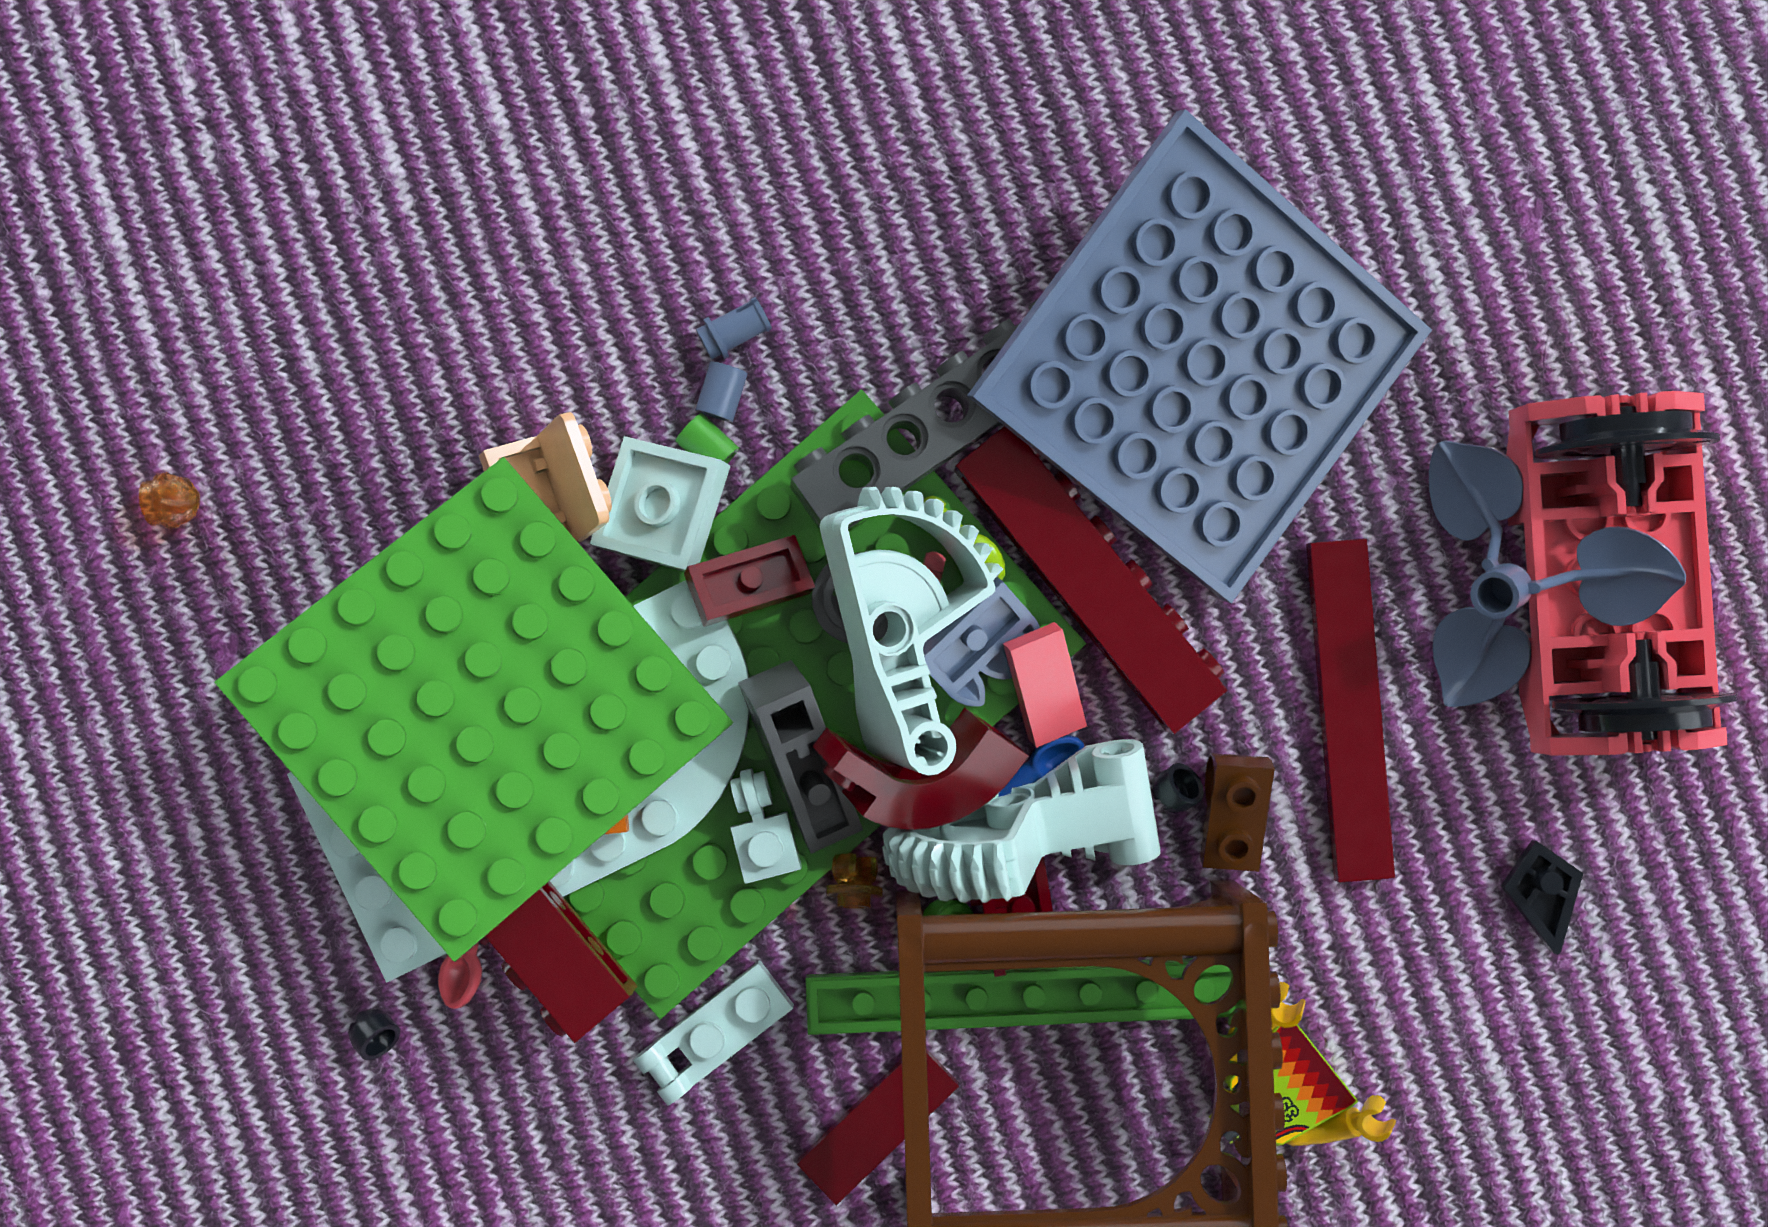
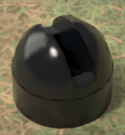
M1175 763L1161 772L1153 784L1154 799H1160L1164 805L1162 809L1175 814L1189 810L1198 804L1204 795L1203 785L1198 775L1189 766L1182 763Z
M374 1008L359 1012L356 1015V1022L350 1024L348 1031L353 1048L364 1060H374L387 1053L396 1044L401 1033L399 1026L387 1013Z

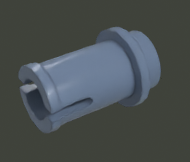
M754 297L749 302L713 321L709 317L703 319L705 325L697 328L696 332L712 360L720 355L723 359L729 357L727 351L765 331H770L772 327L759 301Z

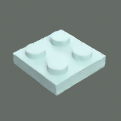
M624 436L608 485L612 508L609 512V522L593 533L590 544L603 550L685 572L687 566L700 563L730 465L720 459Z

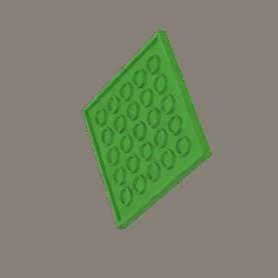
M505 457L498 460L214 682L454 962L734 723Z

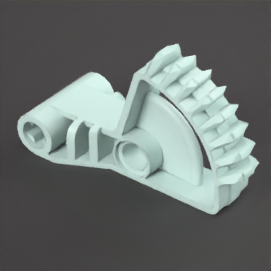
M864 487L861 490L857 507L827 515L820 523V532L853 660L856 714L862 738L867 750L874 756L925 775L939 774L952 763L956 753V740L952 731L946 725L940 723L935 703L937 695L931 686L930 671L925 662L923 646L933 635L995 592L993 580L1003 571V568L998 563H984L993 548L987 543L974 544L980 530L976 529L973 525L960 527L963 515L955 510H947L943 513L944 503L942 501L928 499L924 502L922 493L918 491H907L903 496L902 491L898 487H885L882 494H880L877 487ZM877 515H891L916 524L934 536L949 552L962 574L963 584L946 596L942 585L935 575L924 564L909 555L892 550H871L854 555L848 531L849 523ZM884 613L888 620V629L885 636L881 640L876 641L873 636L872 627L875 619Z
M1122 739L1087 745L1035 783L1012 788L1011 794L999 796L998 793L984 806L957 821L933 828L916 830L889 827L883 833L884 846L882 847L885 864L889 865L891 877L896 878L897 884L906 886L908 891L920 892L924 897L938 896L939 900L942 901L958 898L959 902L962 903L972 899H980L983 903L999 898H1004L1008 901L1012 897L1024 895L1041 858L1051 853L1062 852L1063 856L1072 858V849L1083 848L1086 859L1094 861L1095 850L1103 853L1109 852L1110 860L1119 865H1138L1149 862L1160 855L1161 849L1143 743L1133 739Z

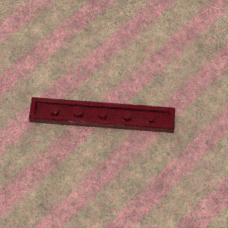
M1367 539L1306 544L1334 880L1340 883L1395 878Z

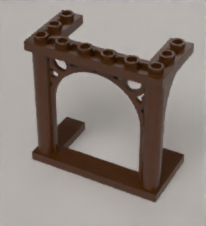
M1234 880L1210 881L1211 897L1209 899L1171 908L922 916L919 892L896 891L907 1227H1288L1285 1215H1279L1278 1192H1286L1287 1170L1283 1154H1276V1131L1284 1130L1285 1110L1282 1095L1274 1093L1273 1070L1282 1068L1283 1052L1279 1033L1272 1032L1271 1008H1279L1280 983L1277 972L1270 971L1269 947H1277L1278 923L1274 910H1268L1267 902ZM1182 956H1195L1184 968L1181 978H1172L1168 975L1165 966L1167 960H1173L1183 965ZM1139 957H1152L1149 964L1138 960ZM1214 965L1228 967L1231 972V982L1227 991L1215 1001L1209 1003L1198 1001L1194 996V987L1201 973ZM1086 966L1111 967L1133 972L1154 981L1173 994L1189 1010L1204 1034L1210 1050L1214 1067L1215 1098L1208 1129L1200 1146L1186 1166L1172 1180L1145 1197L1110 1207L932 1213L924 972ZM1235 1006L1228 1020V1025L1231 1028L1235 1027V1029L1228 1035L1219 1034L1216 1028L1217 1016ZM1237 1054V1062L1229 1061ZM1229 1075L1238 1077V1087L1234 1090H1226L1223 1086L1225 1078ZM1239 1104V1113L1231 1105ZM1235 1131L1239 1134V1138L1233 1137L1232 1141L1235 1149L1241 1155V1162L1235 1156L1221 1151L1220 1141L1224 1133ZM1209 1165L1221 1166L1222 1201L1207 1194L1202 1187L1201 1174ZM1190 1192L1196 1204L1204 1211L1192 1212L1190 1204L1174 1209V1203L1180 1193ZM1157 1208L1161 1211L1160 1213H1150Z

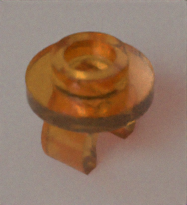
M853 853L834 855L832 873L837 884L826 886V896L836 897L838 908H871V899L883 897V888L872 885L878 873L876 857L856 858V854Z

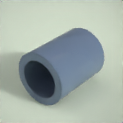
M710 361L695 411L715 419L733 422L748 373L730 365Z

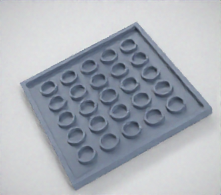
M1184 109L1174 114L967 394V397L1217 597L1232 604L1431 333L1432 329L1190 112Z

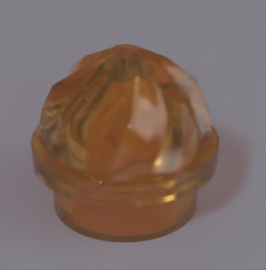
M168 472L157 473L153 480L141 483L139 487V503L142 514L149 525H163L167 529L180 527L181 524L188 522L196 516L200 506V494L188 477H178Z

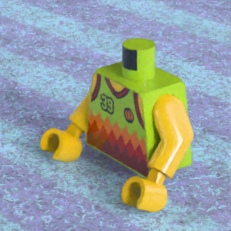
M1279 982L1280 1006L1279 1008H1271L1272 1032H1278L1281 1038L1283 1063L1282 1068L1273 1070L1274 1093H1280L1284 1103L1285 1127L1283 1131H1276V1146H1281L1285 1143L1292 1147L1332 1143L1360 1137L1361 1135L1374 1142L1388 1139L1396 1124V1120L1390 1119L1382 1122L1372 1116L1382 1112L1386 1101L1379 1095H1372L1367 1098L1361 1111L1353 1107L1359 1101L1298 1025L1302 1019L1306 1000L1301 999L1295 1005L1283 1003L1282 1001L1287 996L1289 985L1285 982ZM1230 1027L1228 1034L1232 1033L1235 1027ZM1237 1054L1229 1061L1237 1062ZM1229 1075L1225 1078L1224 1081L1231 1090L1238 1087L1237 1076ZM1239 1104L1231 1105L1239 1113ZM1228 1131L1223 1134L1230 1144L1233 1143V1137L1239 1138V1134L1235 1131Z

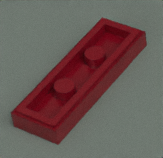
M926 1049L928 1113L931 1115L959 1087V1082ZM902 1059L797 1160V1165L836 1206L905 1140Z

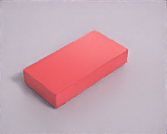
M1053 622L1003 643L1029 741L1037 748L1087 727L1063 629Z

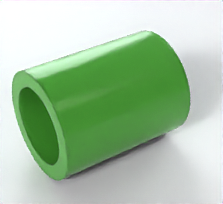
M700 413L691 420L675 440L687 452L720 459L727 464L740 449L703 413Z

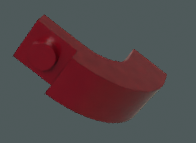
M965 707L949 728L956 740L954 759L948 768L939 774L925 775L890 761L875 758L827 727L813 745L815 750L828 763L823 772L844 788L842 793L863 817L887 827L912 830L942 826L973 813L993 799L1009 783L1029 757L1004 733Z

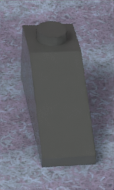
M792 660L738 682L758 736L809 852L812 854L862 831L863 828L855 807L842 793L844 788L823 772L828 763L815 750L813 745L826 727L810 684Z

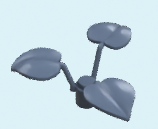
M1441 441L1435 445L1429 466V492L1432 507L1438 521L1448 533L1460 540L1469 541L1478 538L1488 528L1491 532L1487 558L1482 561V567L1486 572L1480 575L1471 587L1470 596L1474 607L1461 608L1448 614L1439 623L1434 634L1433 658L1440 678L1445 706L1459 707L1482 703L1504 693L1521 680L1530 665L1531 643L1528 636L1522 630L1503 624L1507 616L1528 602L1531 594H1537L1542 590L1569 582L1582 581L1579 588V598L1584 609L1602 623L1626 626L1639 623L1654 615L1674 593L1685 585V570L1671 550L1654 537L1629 527H1606L1584 537L1577 547V559L1581 570H1571L1540 580H1531L1529 574L1522 567L1511 563L1499 564L1498 556L1503 530L1498 521L1515 515L1520 509L1523 499V481L1518 466L1504 453L1489 447L1452 441Z

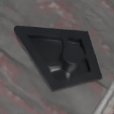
M1531 840L1501 884V888L1547 949L1558 955L1562 951L1583 872L1538 841Z

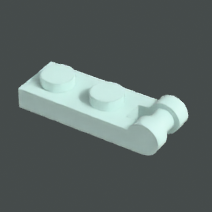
M759 960L641 1051L633 1061L643 1074L649 1072L660 1086L657 1093L667 1106L671 1105L701 1079L790 1012L794 1004ZM678 1047L690 1061V1064L680 1072H677L667 1058Z

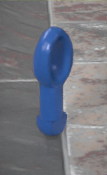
M1066 735L1040 747H1035L1029 761L1020 767L1009 783L999 792V796L1011 794L1012 788L1035 783L1084 747L1083 741L1076 736Z

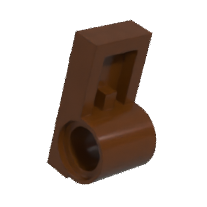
M1209 754L1205 772L1207 808L1200 851V860L1203 868L1260 871L1275 771L1272 760L1269 757Z

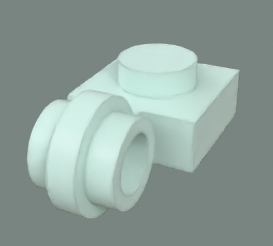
M752 768L740 771L739 778L730 780L731 790L738 813L749 811L752 821L733 825L731 832L745 884L800 870L802 865L788 811L765 817L763 807L773 805L765 771L754 773Z

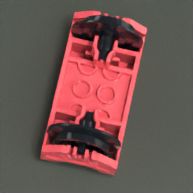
M1663 391L1647 396V393H1638L1633 396H1619V394L1606 397L1600 395L1528 403L1508 411L1509 436L1506 456L1512 459L1518 466L1523 481L1522 504L1518 512L1508 518V526L1524 525L1526 568L1531 580H1540L1571 570H1581L1577 559V547L1580 541L1596 530L1615 526L1636 529L1659 540L1677 557L1686 573L1685 585L1674 593L1654 615L1639 623L1626 626L1602 623L1584 609L1579 598V588L1582 581L1569 582L1542 590L1537 594H1531L1529 599L1531 660L1526 673L1518 683L1519 696L1530 735V749L1532 753L1551 756L1625 754L1626 752L1643 753L1652 750L1662 752L1671 751V749L1699 750L1727 745L1726 727H1721L1720 706L1737 701L1738 695L1736 693L1719 692L1702 446L1719 442L1720 434L1701 430L1700 412L1705 411L1704 393ZM1559 424V441L1535 450L1536 458L1597 459L1534 463L1532 440L1539 426ZM1661 689H1676V693H1661ZM1608 692L1627 693V695L1582 697L1552 701V708L1578 715L1579 731L1600 733H1559L1550 720L1549 696Z

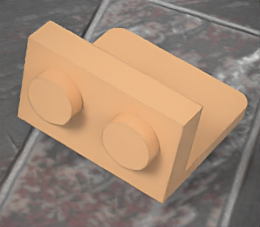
M571 412L558 415L535 437L484 450L479 455L484 471L502 457H505L579 544L609 522V512L612 508L610 493L606 484L601 479L596 478L590 461L592 445L588 432L583 425H577L576 419Z

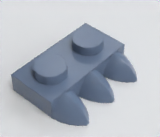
M998 577L993 580L995 592L933 635L923 646L925 662L930 671L929 675L952 699L966 706H982L985 702V688L978 674L980 671L995 679L1012 678L1003 643L1040 628L1035 617Z

